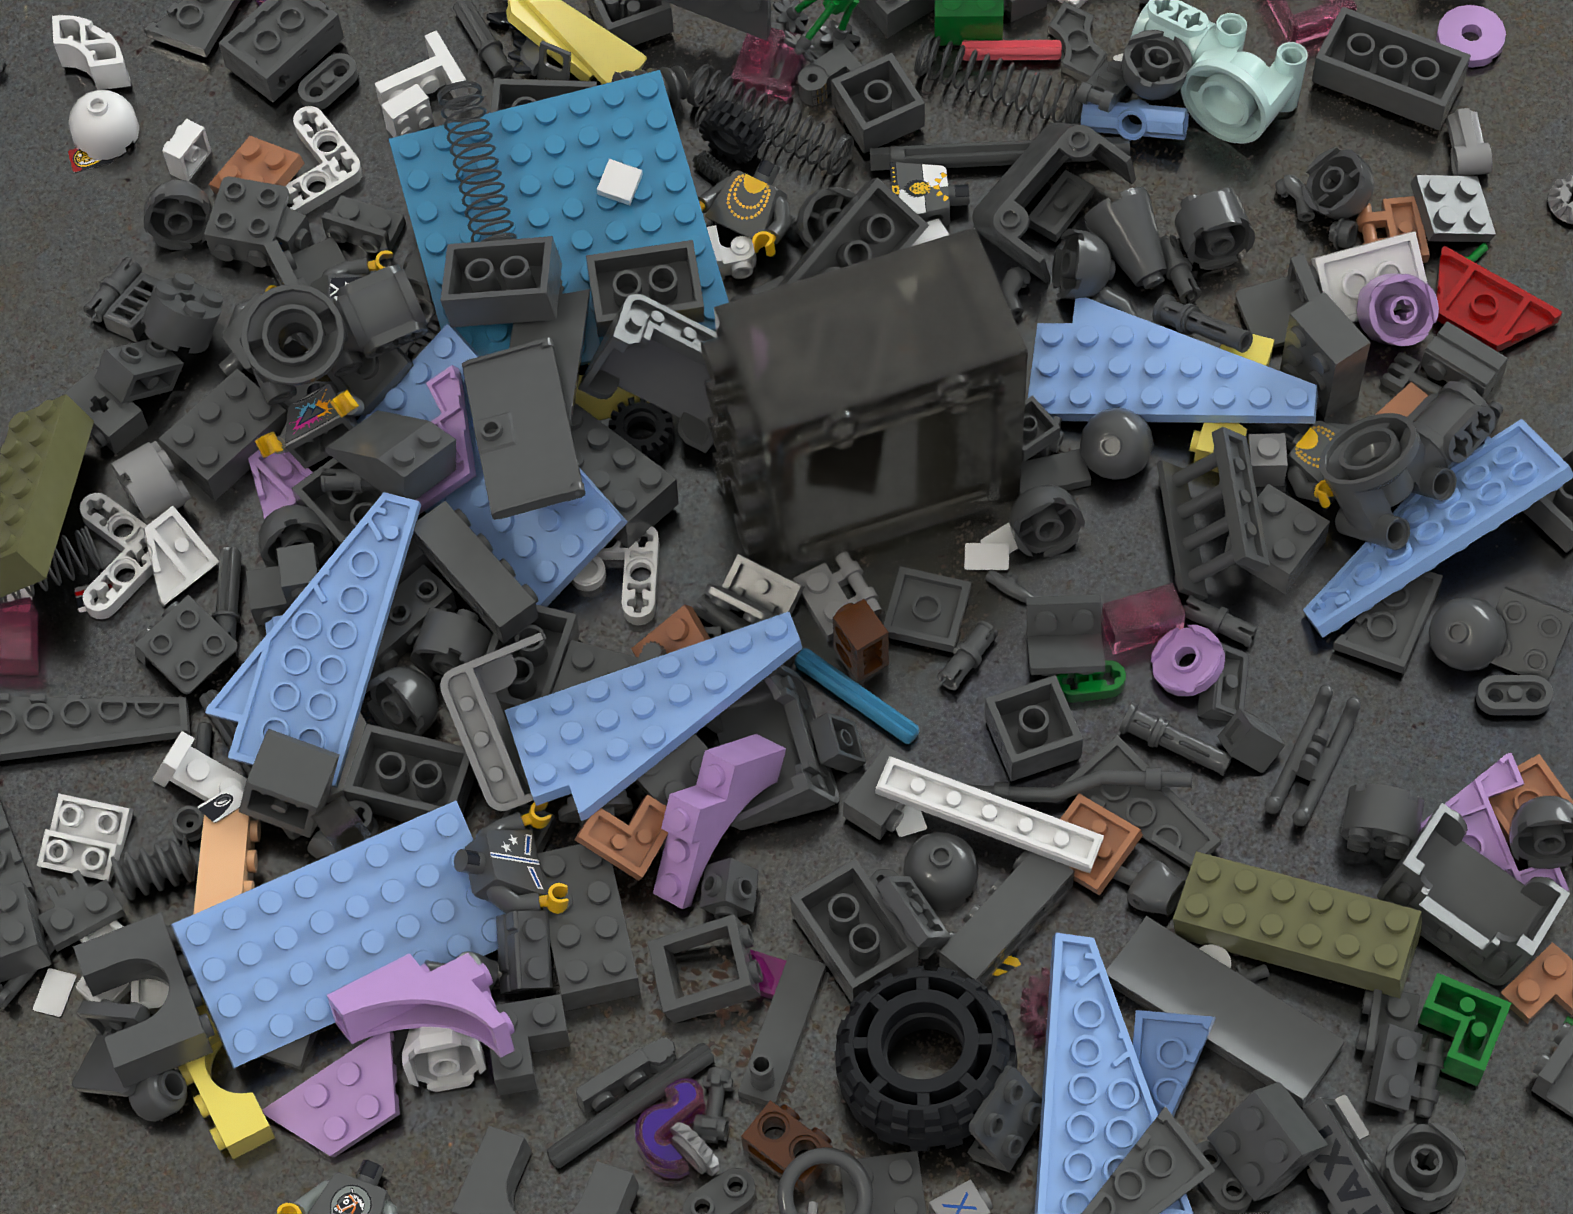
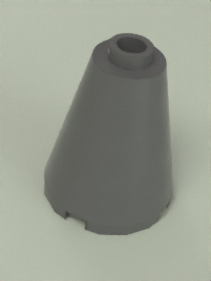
M1135 187L1119 192L1122 198L1113 202L1109 198L1103 200L1085 215L1084 219L1089 231L1105 241L1110 250L1111 257L1135 286H1144L1145 289H1150L1164 281L1163 275L1167 271V266L1150 195L1145 187Z

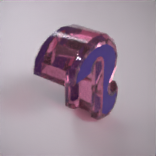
M680 1078L669 1084L665 1090L668 1103L652 1105L642 1112L635 1124L637 1150L645 1164L654 1173L664 1178L680 1179L689 1174L687 1162L669 1141L673 1137L670 1131L672 1126L677 1122L690 1125L695 1120L697 1114L702 1115L705 1112L703 1089L696 1080L690 1078Z

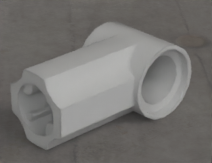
M1462 108L1447 115L1446 124L1452 145L1451 166L1453 175L1471 176L1491 173V148L1489 143H1484L1477 112H1473L1469 108Z

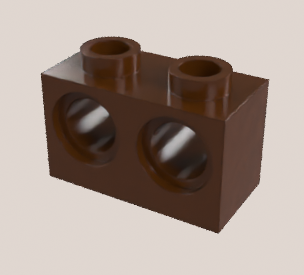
M865 599L855 604L848 603L842 606L833 616L834 650L856 681L860 682L889 665V635L887 629Z
M771 1100L741 1136L743 1149L780 1177L799 1151L822 1147L833 1148V1146L831 1145V1139L823 1131L816 1127L810 1130L799 1122L801 1118L792 1108L785 1104L779 1107ZM770 1127H780L785 1131L783 1136L778 1139H770L764 1135L765 1131ZM817 1164L805 1170L798 1178L795 1188L805 1195L829 1164Z

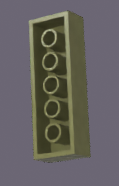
M67 394L53 400H46L40 406L29 411L17 413L9 422V430L5 442L0 449V598L47 578L94 424V420Z
M1196 851L1173 917L1175 934L1186 941L1201 945L1213 944L1224 948L1230 953L1370 991L1378 989L1382 991V994L1401 999L1422 931V911Z

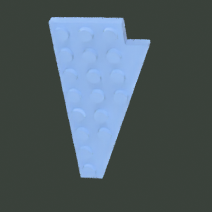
M1084 297L1075 299L1072 323H1037L1028 398L1033 395L1052 418L1057 416L1062 418L1061 421H1089L1091 417L1102 410L1120 407L1140 415L1146 422L1315 424L1318 390L1317 385Z
M1520 419L1492 438L1488 436L1465 461L1461 463L1454 462L1451 470L1456 476V488L1450 498L1440 501L1416 493H1410L1393 512L1394 516L1404 518L1409 523L1410 536L1405 546L1401 549L1393 550L1365 542L1303 609L1306 617L1322 638L1331 632L1337 631L1351 619L1362 612L1370 610L1376 603L1392 593L1403 589L1409 582L1425 572L1431 571L1439 563L1456 552L1464 550L1469 544L1486 533L1497 529L1500 524L1519 512L1525 511L1533 503L1550 492L1561 488L1563 484L1573 478L1570 466L1523 419Z
M1055 933L1052 937L1035 1214H1081L1158 1114L1095 939L1092 937ZM1187 1194L1160 1214H1193Z

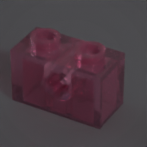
M1173 583L1103 603L1101 625L1114 655L1157 642L1166 633L1177 627L1183 629L1186 614Z

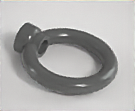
M828 1147L808 1150L792 1160L780 1178L777 1200L781 1214H798L793 1199L794 1187L798 1178L808 1168L824 1163L839 1166L852 1177L857 1189V1203L852 1214H870L873 1188L870 1177L856 1158L842 1150Z

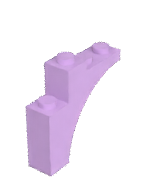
M754 734L705 750L697 784L669 795L661 829L667 831L668 835L653 894L681 909L692 905L703 871L725 831L754 797L767 787L778 782L786 748L758 734Z
M409 953L327 995L335 1023L351 1044L390 1031L420 1027L449 1028L455 1032L477 1039L490 1047L500 1058L515 1051L511 1039V1034L515 1032L514 1026L506 1012L499 1013L491 996L489 988L493 984L491 974L483 963L478 965L469 953L432 971L429 970L426 964L420 966Z

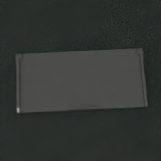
M549 337L469 359L462 363L493 520L582 498L586 494L556 362L553 339Z

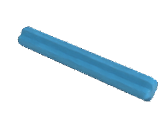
M804 648L796 656L794 661L798 669L905 744H910L919 733L918 725L808 648Z

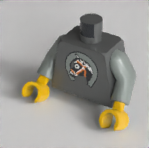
M363 1160L355 1178L336 1172L330 1180H324L293 1204H281L276 1214L398 1213L397 1207L391 1202L388 1191L377 1186L384 1168L375 1162Z

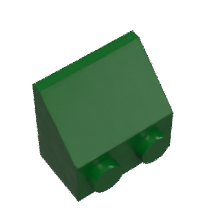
M934 0V35L936 38L940 36V46L947 45L951 40L953 45H961L964 40H1003L1004 0Z

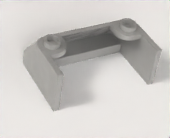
M544 632L454 667L444 674L440 683L441 693L484 798L490 807L498 811L511 810L533 801V797L512 732L495 692L510 686L517 676V665L512 653L545 640Z

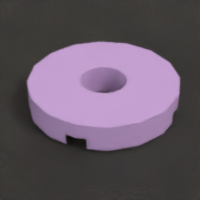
M1464 5L1446 12L1439 21L1436 41L1470 54L1468 67L1474 68L1485 66L1491 63L1497 55H1500L1503 50L1506 31L1503 22L1494 12L1481 6ZM1472 32L1478 35L1480 39L1469 41L1462 34Z
M1187 625L1189 628L1183 629L1177 627L1170 630L1157 642L1151 656L1152 672L1156 681L1166 692L1177 696H1194L1206 691L1218 680L1224 669L1225 653L1219 639L1208 628L1199 625ZM1191 653L1196 654L1192 664L1186 667L1179 666L1183 656Z

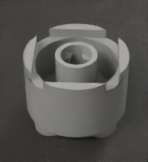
M156 441L152 443L147 442L110 463L130 501L139 508V515L146 525L154 521L171 506L178 509L185 505L187 500L191 499L182 481L178 480L175 473L171 471L174 469V466L164 450H161Z

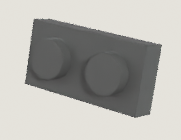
M1065 170L1028 216V227L1056 243L1093 196L1095 186Z

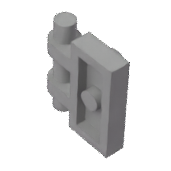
M843 552L835 558L841 569L833 574L827 564L823 563L793 578V581L805 586L800 596L827 642L833 640V616L842 606L848 603L855 604L865 599L876 616H879L883 611L877 602L879 597L873 587H868L862 577V568L857 561L851 559L848 552ZM850 583L856 595L847 599L841 587Z

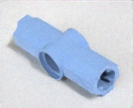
M1135 99L1128 103L1118 102L1108 113L1099 110V105L1090 102L1086 105L1083 104L1081 125L1088 126L1095 132L1120 134L1128 140H1137L1142 136L1185 140L1189 122L1187 108L1149 105L1144 100ZM1128 115L1137 116L1142 124H1133L1128 119Z

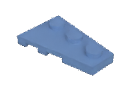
M1136 1010L1133 1047L1158 1115L1166 1106L1174 1117L1215 1022V1017Z

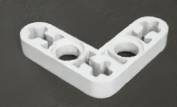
M313 106L300 108L293 117V123L298 137L320 165L285 186L290 194L288 203L294 204L290 208L304 215L353 187L362 178V168L357 155L323 112ZM309 120L311 123L316 124L318 132L315 135L313 129L308 124H304L305 121ZM326 141H333L337 144L336 148L330 152H323L318 149ZM341 159L347 169H352V171L349 173L344 170L340 171L338 161ZM321 181L326 184L325 189L321 192L313 193L308 190L309 185L313 182ZM302 191L305 200L302 199L298 192Z
M93 493L86 496L80 503L79 509L83 521L90 529L122 551L83 593V602L89 615L96 619H106L115 614L151 577L153 570L149 552L145 554L143 550L147 546L143 530L147 525L102 493ZM103 507L106 517L109 518L107 523L105 518L99 513L92 515L91 510L93 508L100 510ZM130 524L133 526V531L126 537L114 535V531L119 525ZM140 561H142L143 567H140V565H139V562H140ZM130 568L135 571V576L130 581L120 582L116 580L117 573L122 569ZM109 583L112 585V588L110 590L108 587ZM96 597L100 599L106 597L108 602L105 604L98 602L95 605L94 599Z
M652 526L643 535L648 539L645 547L641 548L638 546L640 539L629 549L623 548L624 545L617 540L614 546L603 548L597 554L598 557L604 560H624L622 608L625 619L633 625L647 624L653 619L656 612L660 544L658 532ZM640 567L647 568L651 572L647 580L639 582L632 579L631 573L633 570ZM636 592L642 593L644 605L639 613L634 612L633 608L636 605Z

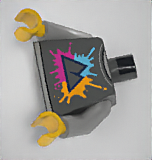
M311 384L307 389V396L297 400L288 407L287 422L281 435L276 436L275 432H270L256 439L255 443L263 458L273 453L282 454L290 452L306 469L330 456L326 453V447L358 425L355 416L363 413L364 403L361 399L350 394L348 390L338 392L331 384Z

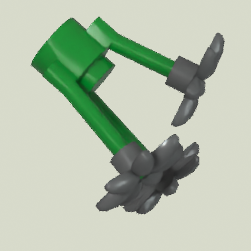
M780 0L781 3H773V8L780 13L776 18V22H786L787 31L784 32L786 37L784 43L795 48V54H802L809 62H814V60L820 57L812 51L815 49L812 45L814 42L813 37L818 31L824 35L820 39L821 43H833V48L843 43L850 52L855 51L853 43L861 40L859 36L849 34L852 27L848 25L852 12L858 5L859 0H824L823 6L825 10L807 34H805L806 29L801 22L808 19L803 10L817 0H804L801 3L798 0H794L791 4L789 0ZM844 12L839 24L834 20H830V28L823 26L831 14L838 15ZM795 28L803 33L801 36L799 34L792 35L795 32Z

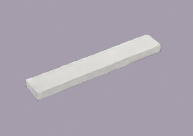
M891 756L887 760L875 789V794L1089 874L1104 838V835Z

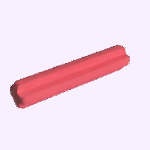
M964 40L961 46H965V53L962 59L964 61H969L975 49L978 51L976 61L984 60L985 55L988 53L990 60H998L999 58H1002V60H1059L1062 56L1060 40Z

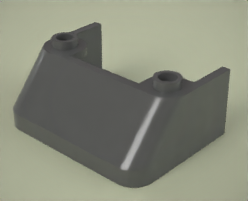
M1059 122L1052 123L1042 130L976 206L972 216L974 226L979 234L1047 283L1051 277L1045 258L1020 240L1029 226V217L1024 208L1068 158L1084 160L1092 155L1127 182L1133 184L1136 176L1131 157L1088 126Z

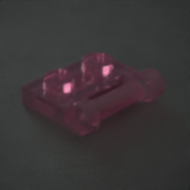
M771 28L767 41L751 34H746L732 73L734 79L733 86L743 81L746 89L755 87L756 91L771 94L778 100L786 101L790 99L793 91L791 83L801 55H796L794 52L795 48L784 43L786 38L784 35L785 31ZM780 46L788 48L789 51L779 79L770 78Z

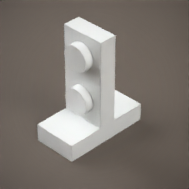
M437 30L424 36L429 59L374 83L380 106L415 84H418L425 94H431L444 85L447 86L455 82L466 81ZM468 87L450 91L453 98L469 94Z
M183 731L177 737L152 781L164 788L171 781L204 801L211 799L231 785L237 786L244 792L247 778L191 747L195 738Z

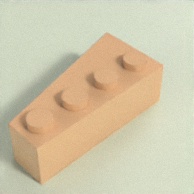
M240 808L216 823L204 815L193 914L255 888L253 875L258 870L255 842H260L261 838L260 821L240 813Z

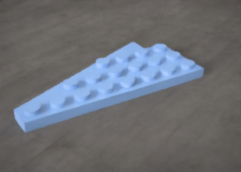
M383 492L208 705L205 712L207 715L238 723L228 755L230 760L253 766L268 729L340 754L331 786L338 788L421 508L419 501Z
M790 612L504 710L535 805L537 806L572 794L581 821L592 816L802 649L801 640Z

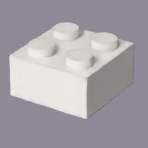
M418 84L413 85L381 105L386 129L393 137L417 132L427 128L434 122L429 97Z
M186 119L182 125L177 127L170 141L164 144L162 151L169 173L189 182L211 153V148L205 128Z

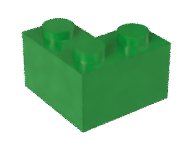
M1437 973L1418 1023L1454 1037L1443 1065L1444 1069L1441 1072L1478 1087L1512 1003Z

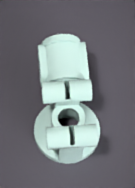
M1149 0L1141 11L1133 28L1131 38L1142 31L1159 30L1164 32L1163 36L1169 37L1172 40L1176 36L1188 47L1192 57V64L1186 73L1185 83L1181 87L1182 99L1193 119L1210 134L1231 143H1250L1262 135L1279 112H1290L1297 107L1308 58L1307 50L1301 44L1287 42L1280 45L1276 52L1275 61L1268 67L1256 55L1243 52L1247 22L1238 14H1223L1215 24L1208 20L1204 12L1180 0Z

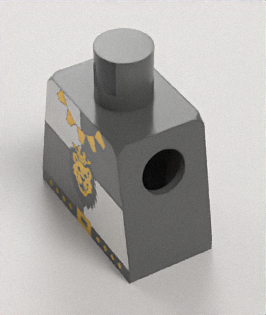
M890 162L891 190L925 222L939 218L944 227L950 224V206L970 204L968 184L948 185L947 171L944 166Z

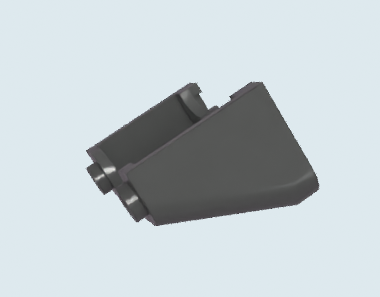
M632 294L627 297L584 372L578 389L595 398L608 399L612 397L617 387H620L679 417L678 433L686 444L706 453L743 403L754 367V358L749 350L742 345L644 295Z
M784 664L704 726V728L708 727L711 731L717 733L720 745L758 734L786 748L778 782L767 787L754 797L730 824L739 830H747L823 810L839 802V792L832 769L822 765L817 758L815 741L811 736L812 730L809 723L815 720L816 717L807 688L801 677Z
M1441 803L1380 888L1377 898L1422 911V931L1420 934L1422 937L1482 980L1493 985H1504L1534 955L1570 893L1548 877H1533L1525 885L1463 842L1462 839L1468 830L1465 820L1457 811Z

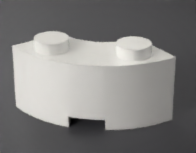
M70 15L52 16L53 43L62 67L77 68L87 72L94 80L97 90L131 86L120 47L109 32H104L102 29L94 26L92 21Z

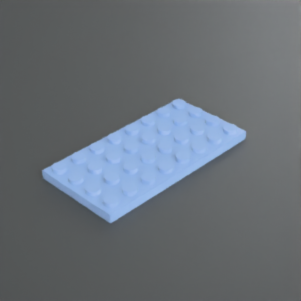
M447 323L412 361L414 366L407 375L385 395V398L370 414L366 416L361 415L357 423L359 424L377 410L431 422L441 415V411L426 382L451 365L459 368L476 477L425 510V512L429 513L444 501L454 511L460 509L468 518L471 524L469 528L477 536L481 533L489 541L493 548V555L499 561L503 558L510 564L516 574L514 578L521 586L527 584L534 591L538 598L536 605L547 607L628 521L581 469L580 474L586 492L582 498L493 520L462 367L463 362L480 357V355L455 327H451Z
M457 801L446 804L171 924L233 1068L335 1023L327 998L328 994L409 953L421 966L426 960L446 964L466 951L485 956L498 950L496 916L505 913L491 902L475 897L471 890L468 873L458 872L454 867V857L457 851L465 849V846L473 841Z

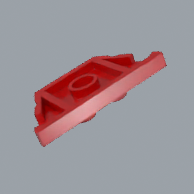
M1446 246L1442 248L1436 292L1439 305L1437 321L1443 324L1449 322L1499 352L1558 323L1561 319V310Z

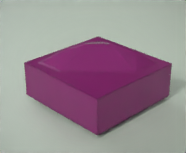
M750 949L752 960L756 959L763 975V982L758 983L761 996L773 999L786 960Z

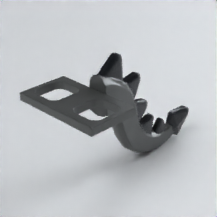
M506 12L489 13L486 16L488 21L499 26L510 24V30H518L508 22ZM521 31L515 32L514 36L520 39L514 40L513 46L518 48V50L508 53L509 59L518 61L513 67L515 74L537 75V80L548 78L550 80L569 81L571 52L543 40L540 42L539 47ZM547 49L563 57V69L547 62Z

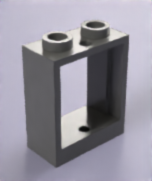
M735 914L647 942L662 1010L674 1024L761 996L758 983L763 982V975L756 959L752 960L750 947L755 946L753 934L749 925H743ZM730 936L740 979L683 997L674 954Z

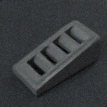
M141 272L103 316L107 330L138 342L146 328L145 323L142 325L141 321L149 300L145 302L137 297L141 295L150 299L152 292L143 288L145 285L154 288V285L160 279ZM135 305L140 307L141 309L137 311L131 308V306ZM128 314L133 318L129 320L125 318V315Z

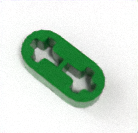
M1105 660L1104 672H1095L1089 675L1066 673L1057 674L1056 677L1067 702L1076 703L1118 696L1125 687L1126 672L1120 663L1113 660ZM1105 673H1110L1111 677L1115 679L1113 685H1107V681L1103 679ZM1068 678H1074L1075 683H1078L1077 689H1070V686L1067 684Z

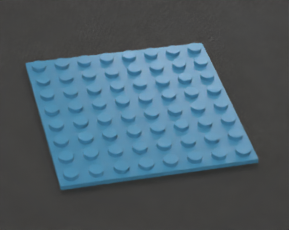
M660 70L503 109L481 117V119H486L490 122V125L483 131L493 134L491 140L485 144H491L496 147V150L489 156L499 159L498 164L491 169H497L502 172V175L493 182L505 184L504 189L497 194L508 197V200L499 207H506L511 210V213L501 220L514 222V226L506 231V233L516 234V239L553 236L562 262L561 280L562 286H564L562 294L590 289L586 255L693 240L704 303V322H699V324L713 331L735 325ZM462 122L448 123L447 126L451 130ZM486 122L469 123L454 131L476 130L485 126ZM444 125L389 138L441 330L447 323L450 324L440 301L447 244L469 243L473 234L467 226L470 220L465 217L464 212L467 207L462 204L461 199L464 194L458 188L461 182L456 179L455 174L458 169L453 166L455 157L450 154L452 144L447 141L449 132L444 128ZM451 133L450 139L455 142L464 135ZM474 135L459 141L458 144L481 142L489 138V135ZM454 146L453 151L457 155L468 147ZM492 147L472 149L461 156L482 155L491 151ZM457 158L456 164L461 167L470 160ZM609 159L638 168L643 172L630 206L597 194V187ZM495 160L477 161L464 167V169L487 167L495 163ZM460 171L459 177L464 180L475 172ZM483 173L480 175H476L468 179L467 181L477 182L488 180L493 177H496L498 173ZM463 183L462 190L467 192L477 185ZM501 185L485 186L476 189L470 194L493 192L500 189ZM466 196L465 202L470 205L482 197ZM504 198L487 199L473 206H491L502 202ZM469 209L468 215L473 218L484 210ZM492 211L483 214L476 219H492L500 217L506 214L507 211ZM473 221L471 228L477 230L479 227L490 222ZM510 223L491 225L479 232L498 231L509 227ZM475 234L474 241L481 242L492 235ZM591 290L581 366L591 362L604 338L598 337ZM513 323L455 328L480 356L509 349Z

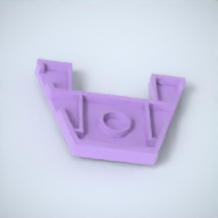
M453 365L426 382L441 411V415L431 422L456 439V470L416 499L421 503L419 514L476 477L461 372L459 368Z
M1512 753L1504 755L1445 803L1446 806L1457 811L1467 824L1468 830L1462 841L1524 885L1533 877H1548L1566 891H1569L1560 867L1553 869L1530 867L1522 871L1518 870L1492 809L1489 798L1524 785ZM1431 815L1428 818H1426L1423 822H1421L1420 831L1424 827L1428 819L1431 817Z

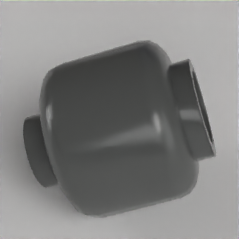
M173 1068L138 1082L135 1092L129 1096V1101L138 1116L147 1121H159L178 1112L185 1105L187 1086L183 1076Z

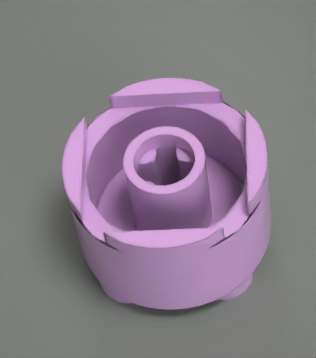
M1391 273L1380 275L1371 280L1359 292L1357 317L1360 326L1371 340L1382 344L1396 346L1414 345L1425 339L1438 318L1439 305L1435 292L1427 283L1410 274ZM1397 304H1401V310L1394 315V308L1397 307Z

